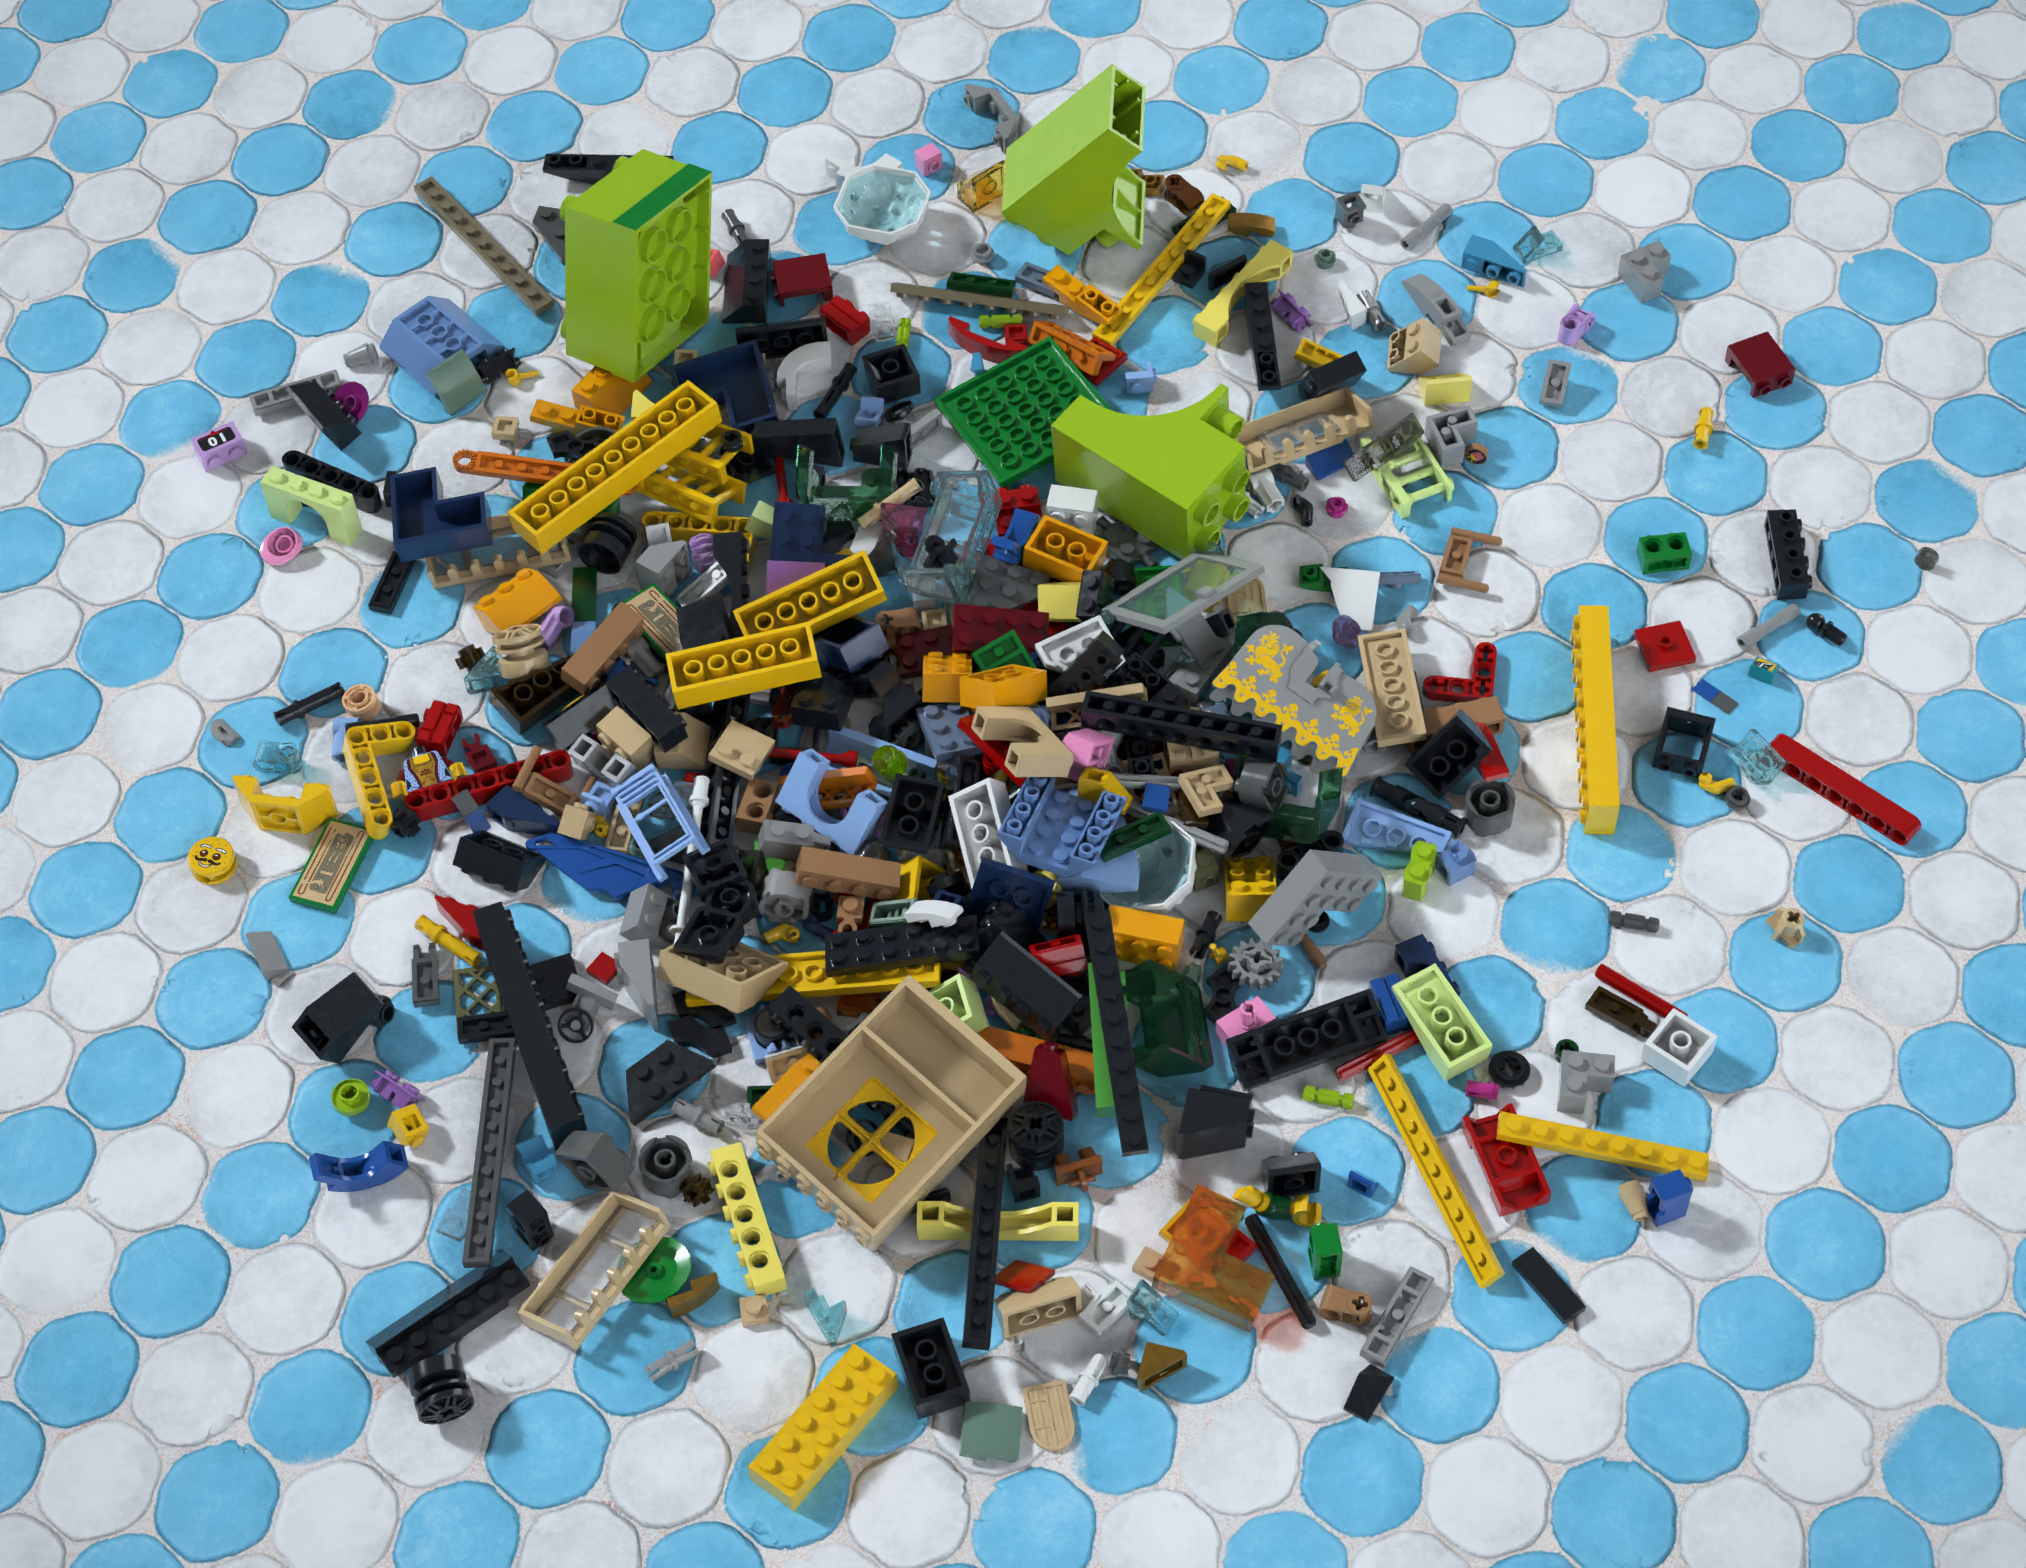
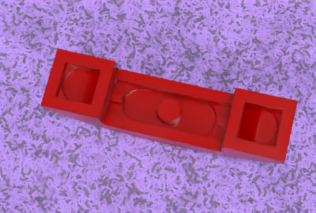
M952 316L948 318V329L951 338L971 354L980 352L984 360L1001 363L1029 348L1010 339L1003 345L970 332V323Z

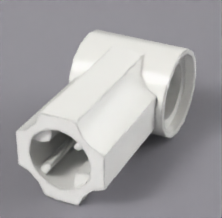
M1265 468L1250 474L1246 484L1250 494H1256L1267 512L1275 513L1284 506L1285 500L1275 486L1274 477L1270 469Z

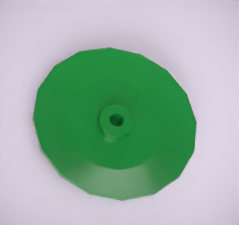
M663 1237L621 1291L623 1295L633 1302L642 1304L663 1302L667 1298L676 1295L687 1283L692 1270L691 1256L684 1244L674 1238ZM623 1256L619 1261L617 1270L625 1261V1258Z

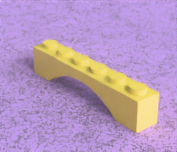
M1272 239L1265 246H1261L1254 258L1249 259L1245 267L1233 276L1232 281L1227 286H1223L1219 294L1207 303L1206 308L1201 313L1195 315L1192 322L1193 335L1216 347L1228 334L1229 315L1233 306L1244 295V283L1279 280L1292 267L1293 250Z
M917 1201L916 1225L918 1240H971L973 1209L953 1205L945 1201ZM1050 1202L1030 1209L1001 1211L999 1240L1079 1241V1202Z

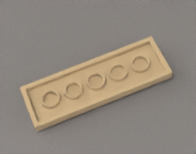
M1405 628L1358 635L1366 687L1374 698L1377 710L1374 729L1378 748L1427 740Z

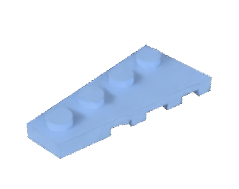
M1358 798L1342 835L1344 838L1343 844L1407 853H1411L1417 841H1423L1436 845L1437 854L1446 850L1452 837V832Z

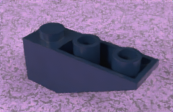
M508 785L486 803L489 817L508 831L539 836L558 831L560 820L556 816L548 815L538 803L530 802L525 796L521 795V792L514 791Z

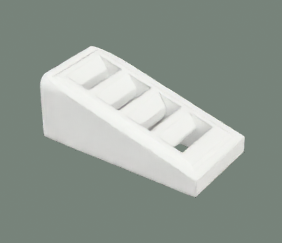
M1339 281L1338 298L1348 324L1354 330L1366 324L1367 308L1345 281Z

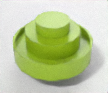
M353 1078L338 1083L331 1094L333 1107L343 1116H355L362 1113L369 1106L371 1100L367 1085L361 1080Z

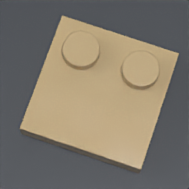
M731 720L708 754V760L752 781L774 748L775 740Z

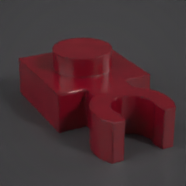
M473 734L475 742L472 744H468L465 738L462 739L463 748L467 752L464 754L473 773L498 767L497 761L488 745L482 746L478 734Z

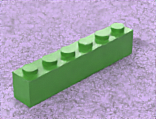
M1088 963L1097 1118L1116 1117L1092 963ZM1120 970L1122 986H1126L1125 970ZM1123 994V995H1124V1001H1125V1007H1126V1010H1127V998H1126V994Z

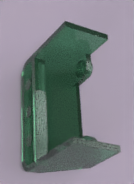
M798 444L795 482L800 502L826 507L825 521H858L857 518L872 509L873 504L876 502L879 504L895 492L898 452L886 445H881L879 468L867 469L862 474L860 486H818L819 476L813 469L814 451L803 444ZM893 511L886 515L887 519L892 516Z
M1236 757L1234 785L1235 781L1241 776L1245 759L1253 757ZM1336 767L1320 770L1315 808L1283 803L1278 810L1273 809L1274 812L1267 811L1275 814L1278 819L1264 837L1304 844L1320 841L1340 806L1343 768ZM1233 787V799L1240 801L1239 793H1236Z

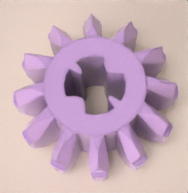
M710 533L698 534L695 537H691L689 541L693 562L697 572L703 574L716 562L713 556V537Z

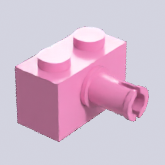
M1257 996L1250 1001H1245V1004L1242 1003L1239 1008L1217 1020L1215 1035L1227 1048L1226 1039L1276 1022V1017Z

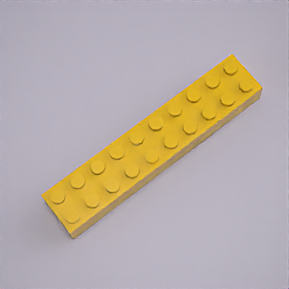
M687 380L510 509L507 513L513 530L541 554L545 553L720 424L722 418L717 402Z
M1579 605L1578 615H1573V629L1570 632V643L1574 644V649L1571 651V663H1575V668L1572 670V683H1576V688L1573 689V702H1577V708L1574 709V722L1578 724V728L1575 729V742L1579 744V748L1576 749V762H1579L1580 768L1577 769V783L1581 785V788L1578 789V803L1582 805V809L1579 810V824H1583L1584 834L1614 835L1620 802L1609 607Z

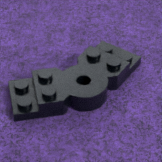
M729 837L710 844L711 850L704 855L698 849L682 855L694 887L701 901L705 902L706 905L694 911L674 944L675 953L722 963L728 951H735L745 934L743 925L750 922L758 912L759 904L754 886L748 881L745 868Z

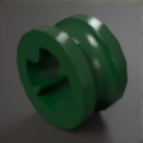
M1563 1039L1556 1044L1554 1057L1558 1063L1561 1060L1562 1050L1579 1051L1576 1042L1570 1039Z

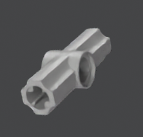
M642 636L637 640L633 639L629 644L630 647L626 654L622 657L620 656L626 662V665H633L644 677L659 679L665 672V668L652 655L647 641Z

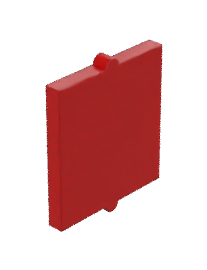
M1015 1260L1006 1268H1001V1271L996 1274L995 1285L1031 1293L1054 1276L1055 1269Z

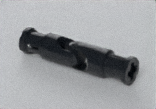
M1378 776L1371 786L1369 792L1371 797L1377 796L1387 801L1388 805L1416 818H1421L1428 824L1451 831L1457 839L1466 827L1467 818L1455 816L1449 813V809L1439 804L1428 802L1425 798L1400 785L1394 786L1384 781L1381 776ZM1407 800H1413L1411 809L1404 805Z

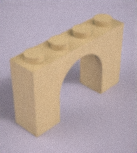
M977 706L971 729L981 740L1018 742L1010 743L1004 764L1015 777H1068L1070 767L1073 764V753L1029 707Z

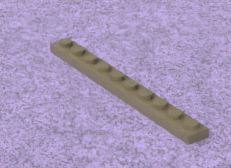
M432 176L414 186L415 193L535 316L555 306L554 300Z

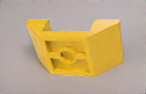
M233 775L232 777L242 807L260 830L308 835L326 824L329 818L335 819L338 816V810L329 785L305 783L301 798L297 799L292 796L278 797L263 794L257 777L250 775Z

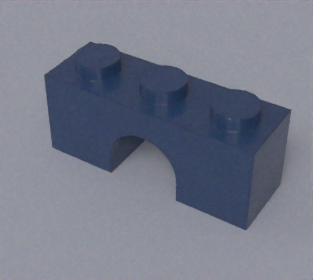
M1423 934L1395 945L1394 959L1406 978L1436 963L1457 995L1461 994L1457 982L1452 981L1449 977L1446 964L1443 961H1439L1436 956L1433 943L1431 941L1428 942Z

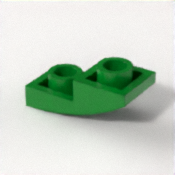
M1323 563L1299 566L1300 588L1332 592L1331 580L1320 568L1324 567Z

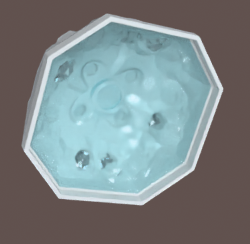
M872 164L846 175L833 208L839 219L843 222L848 234L870 242L889 245L899 239L909 237L917 231L923 221L931 191L915 171Z
M1167 821L1172 828V834L1137 848V861L1140 872L1138 891L1100 893L1102 901L1108 906L1111 904L1165 915L1175 905L1181 904L1183 899L1192 891L1195 871L1197 870L1195 839L1175 822Z

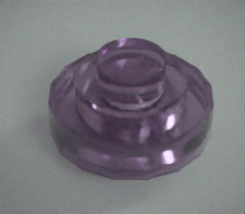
M1340 615L1332 622V637L1335 643L1349 650L1359 646L1357 636L1362 635L1359 624L1347 615Z

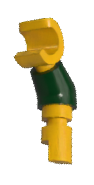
M1252 1186L1237 1189L1232 1196L1233 1199L1252 1207L1256 1214L1266 1219H1290V1216L1293 1215V1222L1303 1227L1314 1226L1321 1221L1322 1205L1317 1202L1308 1203V1194L1298 1195L1294 1198V1202H1291L1290 1197L1262 1192Z

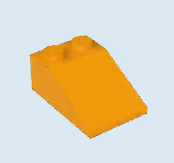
M810 1053L787 1070L755 1103L751 1111L765 1122L822 1063Z

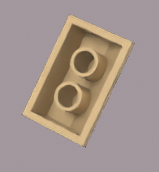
M1073 1277L1054 1278L1049 1283L1040 1285L1031 1293L1022 1291L1015 1293L1006 1292L995 1298L994 1311L1003 1338H1010L1077 1318L1082 1312L1081 1290Z

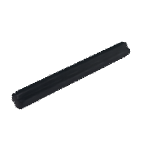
M1255 1213L1245 1218V1225L1258 1245L1261 1254L1302 1327L1306 1330L1314 1327L1317 1319L1259 1216Z

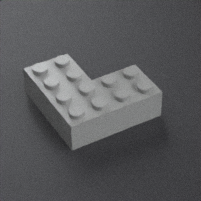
M1310 849L1248 924L1266 945L1294 947L1303 940V935L1307 930L1319 921V916L1324 910L1356 911L1362 905V900L1367 894L1376 889L1378 881L1383 876L1365 855Z

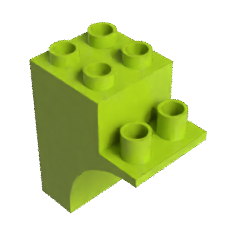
M1111 64L1007 147L1001 211L1004 217L1011 224H1020L1036 234L1044 245L1054 246L1067 255L1073 253L1094 236L1107 248L1113 247L1121 240L1136 250L1143 246L1146 181L1136 175L1127 164L1143 152L1146 86Z
M1222 383L1205 398L1189 407L1171 413L1149 416L1115 412L1099 406L1080 394L1051 425L1055 479L1064 486L1098 490V507L1181 560L1199 549L1211 552L1221 537V528L1229 519L1233 522H1238L1250 505V498L1246 496V484L1250 477V471L1245 466V446L1235 440L1244 427L1245 419L1229 410V388Z

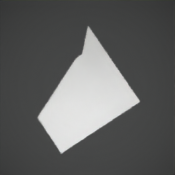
M1320 567L1331 580V589L1343 627L1346 629L1372 631L1380 572Z

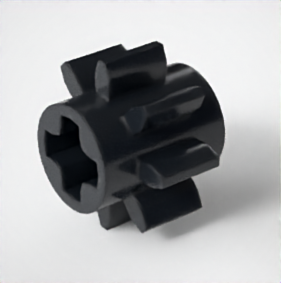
M406 808L405 811L404 809H397L392 814L393 822L390 828L398 837H414L421 830L418 826L421 819L412 809Z

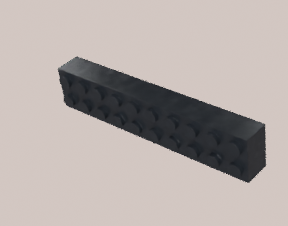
M501 901L474 910L472 913L555 1151H557L572 1130L584 1131L588 1129L581 1105L578 1104L576 1098L577 1095L573 1083L570 1082L565 1061L562 1059L559 1044L554 1037L550 1019L546 1015L542 997L538 993L537 984L533 973H531L526 953L523 951L520 936L515 929L510 909L505 910Z

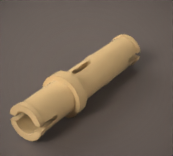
M912 478V480L879 504L877 502L873 504L872 509L857 518L858 522L867 531L868 528L881 520V517L885 520L884 517L887 518L886 515L916 493L922 491L920 485Z

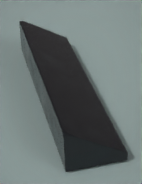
M961 754L952 759L939 841V848L945 850L962 851L948 796L979 781L981 761Z

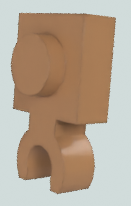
M839 896L836 916L837 922L840 923L838 933L845 930L856 931V924L863 923L865 897Z

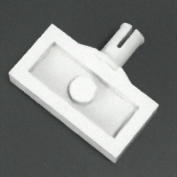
M1117 1280L1107 1289L1097 1292L1087 1282L1080 1290L1091 1301L1078 1315L1079 1321L1099 1337L1136 1302V1296Z

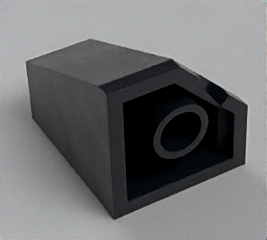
M1219 796L1218 798L1223 804L1222 812L1208 815L1209 824L1208 828H1205L1206 831L1229 842L1227 852L1221 854L1225 860L1251 854L1278 817L1259 808L1242 804L1240 801L1232 798Z

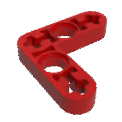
M1482 642L1476 646L1472 679L1435 675L1426 677L1422 686L1424 697L1430 700L1455 703L1473 701L1482 697H1493L1497 657L1495 645L1489 642ZM1483 652H1488L1487 661H1483ZM1487 670L1490 675L1482 677L1477 672ZM1480 685L1485 686L1484 695H1480ZM1431 686H1436V690H1431ZM1444 686H1447L1446 692H1444ZM1453 687H1461L1464 692L1456 694L1451 689Z

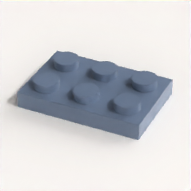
M945 702L916 708L917 720L936 762L954 759L959 754L971 756L984 753L957 726L960 718L970 715L967 707L960 706V702Z

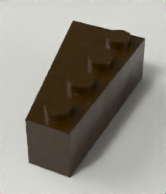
M574 654L551 663V666L540 670L538 668L531 671L529 675L520 679L514 678L508 681V684L490 688L489 703L519 735H522L579 693L561 680V668Z

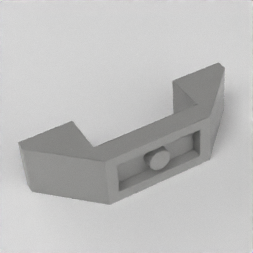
M971 84L965 85L963 100L967 107H970L975 114L989 109L993 115L997 116L999 124L994 125L995 135L993 140L998 148L1000 147L1006 154V148L1014 142L1018 133L1017 115L997 89Z

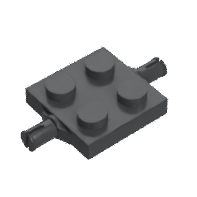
M1104 516L1098 518L1097 524L1105 530L1095 536L1109 541L1107 554L1112 559H1123L1132 565L1141 562L1148 567L1158 565V562L1150 557V555L1160 548L1159 545L1121 521L1111 523Z

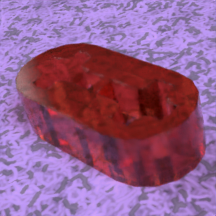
M784 686L778 693L771 712L772 722L776 728L786 729L794 723L790 708L794 697L790 698L789 703H787L786 698H789L790 695H795L796 686ZM784 711H786L787 716H784L783 719H779V717H782Z

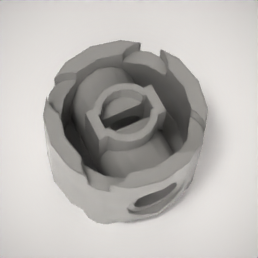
M773 868L763 881L759 911L762 915L764 913L768 915L767 920L772 923L796 925L798 920L806 919L809 914V901L813 888L796 885L795 872Z

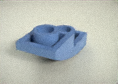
M596 621L572 623L570 655L574 654L597 629Z

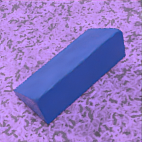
M1343 439L1344 442L1306 456L1305 466L1317 481L1357 462L1346 439Z

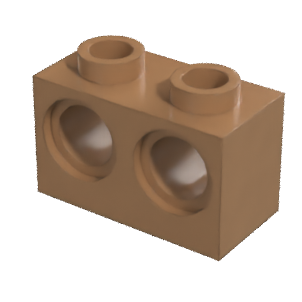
M753 778L752 781L749 780L735 817L738 831L758 835L764 819L773 820L776 808L781 807V805L775 802L780 792L778 783Z

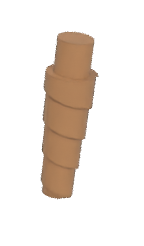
M1305 933L1301 941L1302 947L1311 963L1315 964L1318 970H1324L1327 967L1324 954L1321 953L1319 948Z

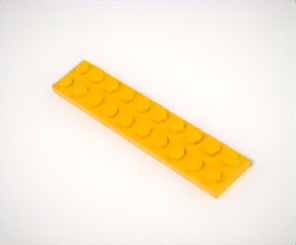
M825 951L772 955L788 962V967L759 1001L776 1000L789 986L794 988L804 998L893 991L908 975L924 988H935L941 983V963L827 978ZM686 991L685 1002L687 1007L718 1005L711 1004L699 996L690 995Z

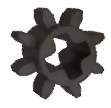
M470 644L457 651L460 657L455 659L460 670L466 668L468 673L482 667L484 665L482 659L487 656L482 647L475 648L474 644Z
M701 1172L695 1174L694 1177L689 1176L685 1178L684 1182L687 1185L679 1188L683 1192V1201L693 1203V1207H697L701 1202L704 1205L711 1200L708 1195L715 1191L711 1186V1178L702 1177Z

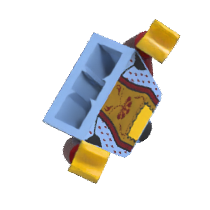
M417 746L411 750L412 758L406 759L403 762L404 769L399 772L396 782L391 784L393 798L403 794L408 796V793L449 780L454 779L455 781L461 775L466 776L467 772L462 762L454 763L446 757H440L437 751L426 753L423 746Z

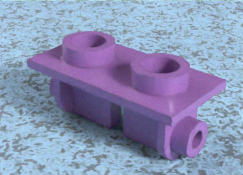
M1278 289L1281 296L1272 299L1270 302L1271 308L1281 318H1284L1289 313L1284 320L1294 331L1298 330L1301 332L1304 330L1306 323L1312 327L1313 324L1309 320L1310 313L1303 306L1299 308L1295 305L1297 301L1290 293L1284 294Z
M377 1069L375 1070L380 1077L372 1081L371 1087H373V1091L386 1100H390L395 1093L396 1095L391 1103L401 1109L416 1103L418 1099L425 1102L426 1099L418 1095L420 1092L418 1088L410 1083L403 1085L399 1082L401 1077L388 1069L385 1073Z

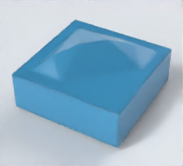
M980 352L972 353L970 371L975 376L984 372Z

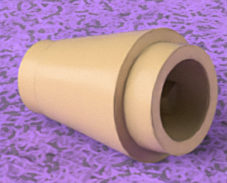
M1638 1180L1628 1181L1618 1187L1620 1191L1618 1196L1634 1222L1647 1219L1649 1214L1643 1185H1640Z

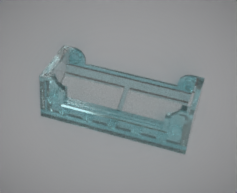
M989 470L942 471L936 473L930 485V491L935 497V502L911 565L909 562H903L898 569V578L906 591L952 605L954 603H967L981 556L985 554L1003 504ZM930 535H938L944 540L945 545L955 538L958 544L954 551L959 560L955 564H945L944 568H924L922 564L929 556V553L924 548L926 538Z

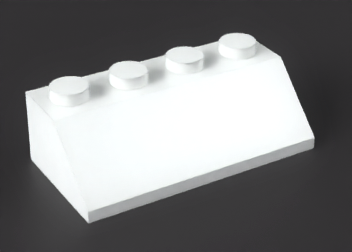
M987 778L948 796L971 889L973 888L982 857L1028 872L1027 865L1019 862L997 836L1011 808L1004 782Z

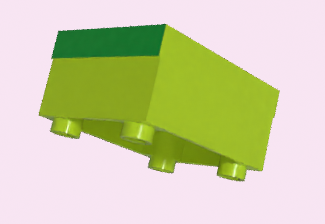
M642 149L631 158L619 157L613 166L612 172L577 197L572 194L566 196L560 207V219L565 222L566 317L563 320L560 332L561 337L566 339V355L610 371L615 376L635 383L709 322L712 171L690 163L684 164Z

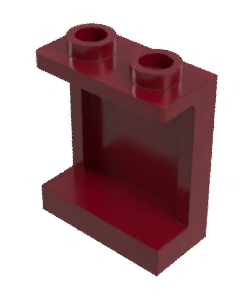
M825 253L773 261V270L770 271L771 283L776 284V287H773L774 298L779 300L781 308L785 307L784 300L787 298L823 293L825 302L833 299L832 283Z
M1768 331L1730 344L1727 347L1725 362L1729 367L1737 365L1751 384L1750 395L1752 398L1766 395L1771 391L1786 388L1792 384L1795 367Z

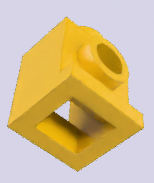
M415 1103L391 1112L387 1123L388 1128L392 1129L399 1143L404 1145V1147L410 1145L411 1148H416L422 1145L429 1131V1126Z

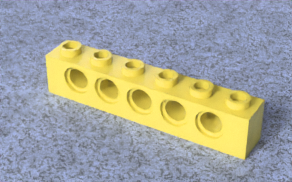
M741 1142L711 1150L712 1161L707 1162L711 1177L717 1176L719 1182L715 1184L719 1200L724 1198L726 1206L722 1207L726 1222L731 1221L733 1228L729 1229L733 1245L739 1244L741 1250L736 1252L741 1268L745 1266L747 1268L748 1274L744 1275L748 1291L754 1290L755 1296L763 1294L767 1296L786 1290L785 1275ZM729 1174H736L734 1177L731 1178L726 1177ZM736 1196H743L740 1200L733 1199ZM744 1218H750V1219H751L750 1221L745 1222V1223H744V1222H740V1221H741L742 1219H744ZM751 1241H758L755 1245H748ZM761 1263L766 1264V1266L763 1268L755 1267L756 1265Z

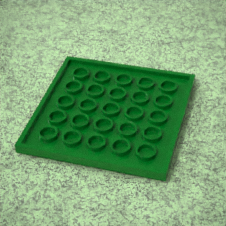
M1051 336L933 399L937 409L1000 488L1007 487L1054 461L1051 425L1080 394L1099 406L1112 410Z

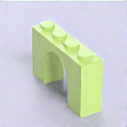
M271 466L260 481L271 518L291 525L303 509L302 502L312 507L323 517L332 540L351 546L363 530L353 494L275 466Z

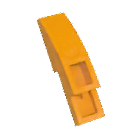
M1058 264L1042 278V283L1059 295L1061 303L1070 306V309L1092 321L1109 325L1123 312L1121 306L1092 284L1084 285Z
M540 399L536 400L530 415V422L552 427V433L554 434L569 430L574 437L579 432L591 427H606L617 432L622 429L625 421V416L581 405L578 410Z

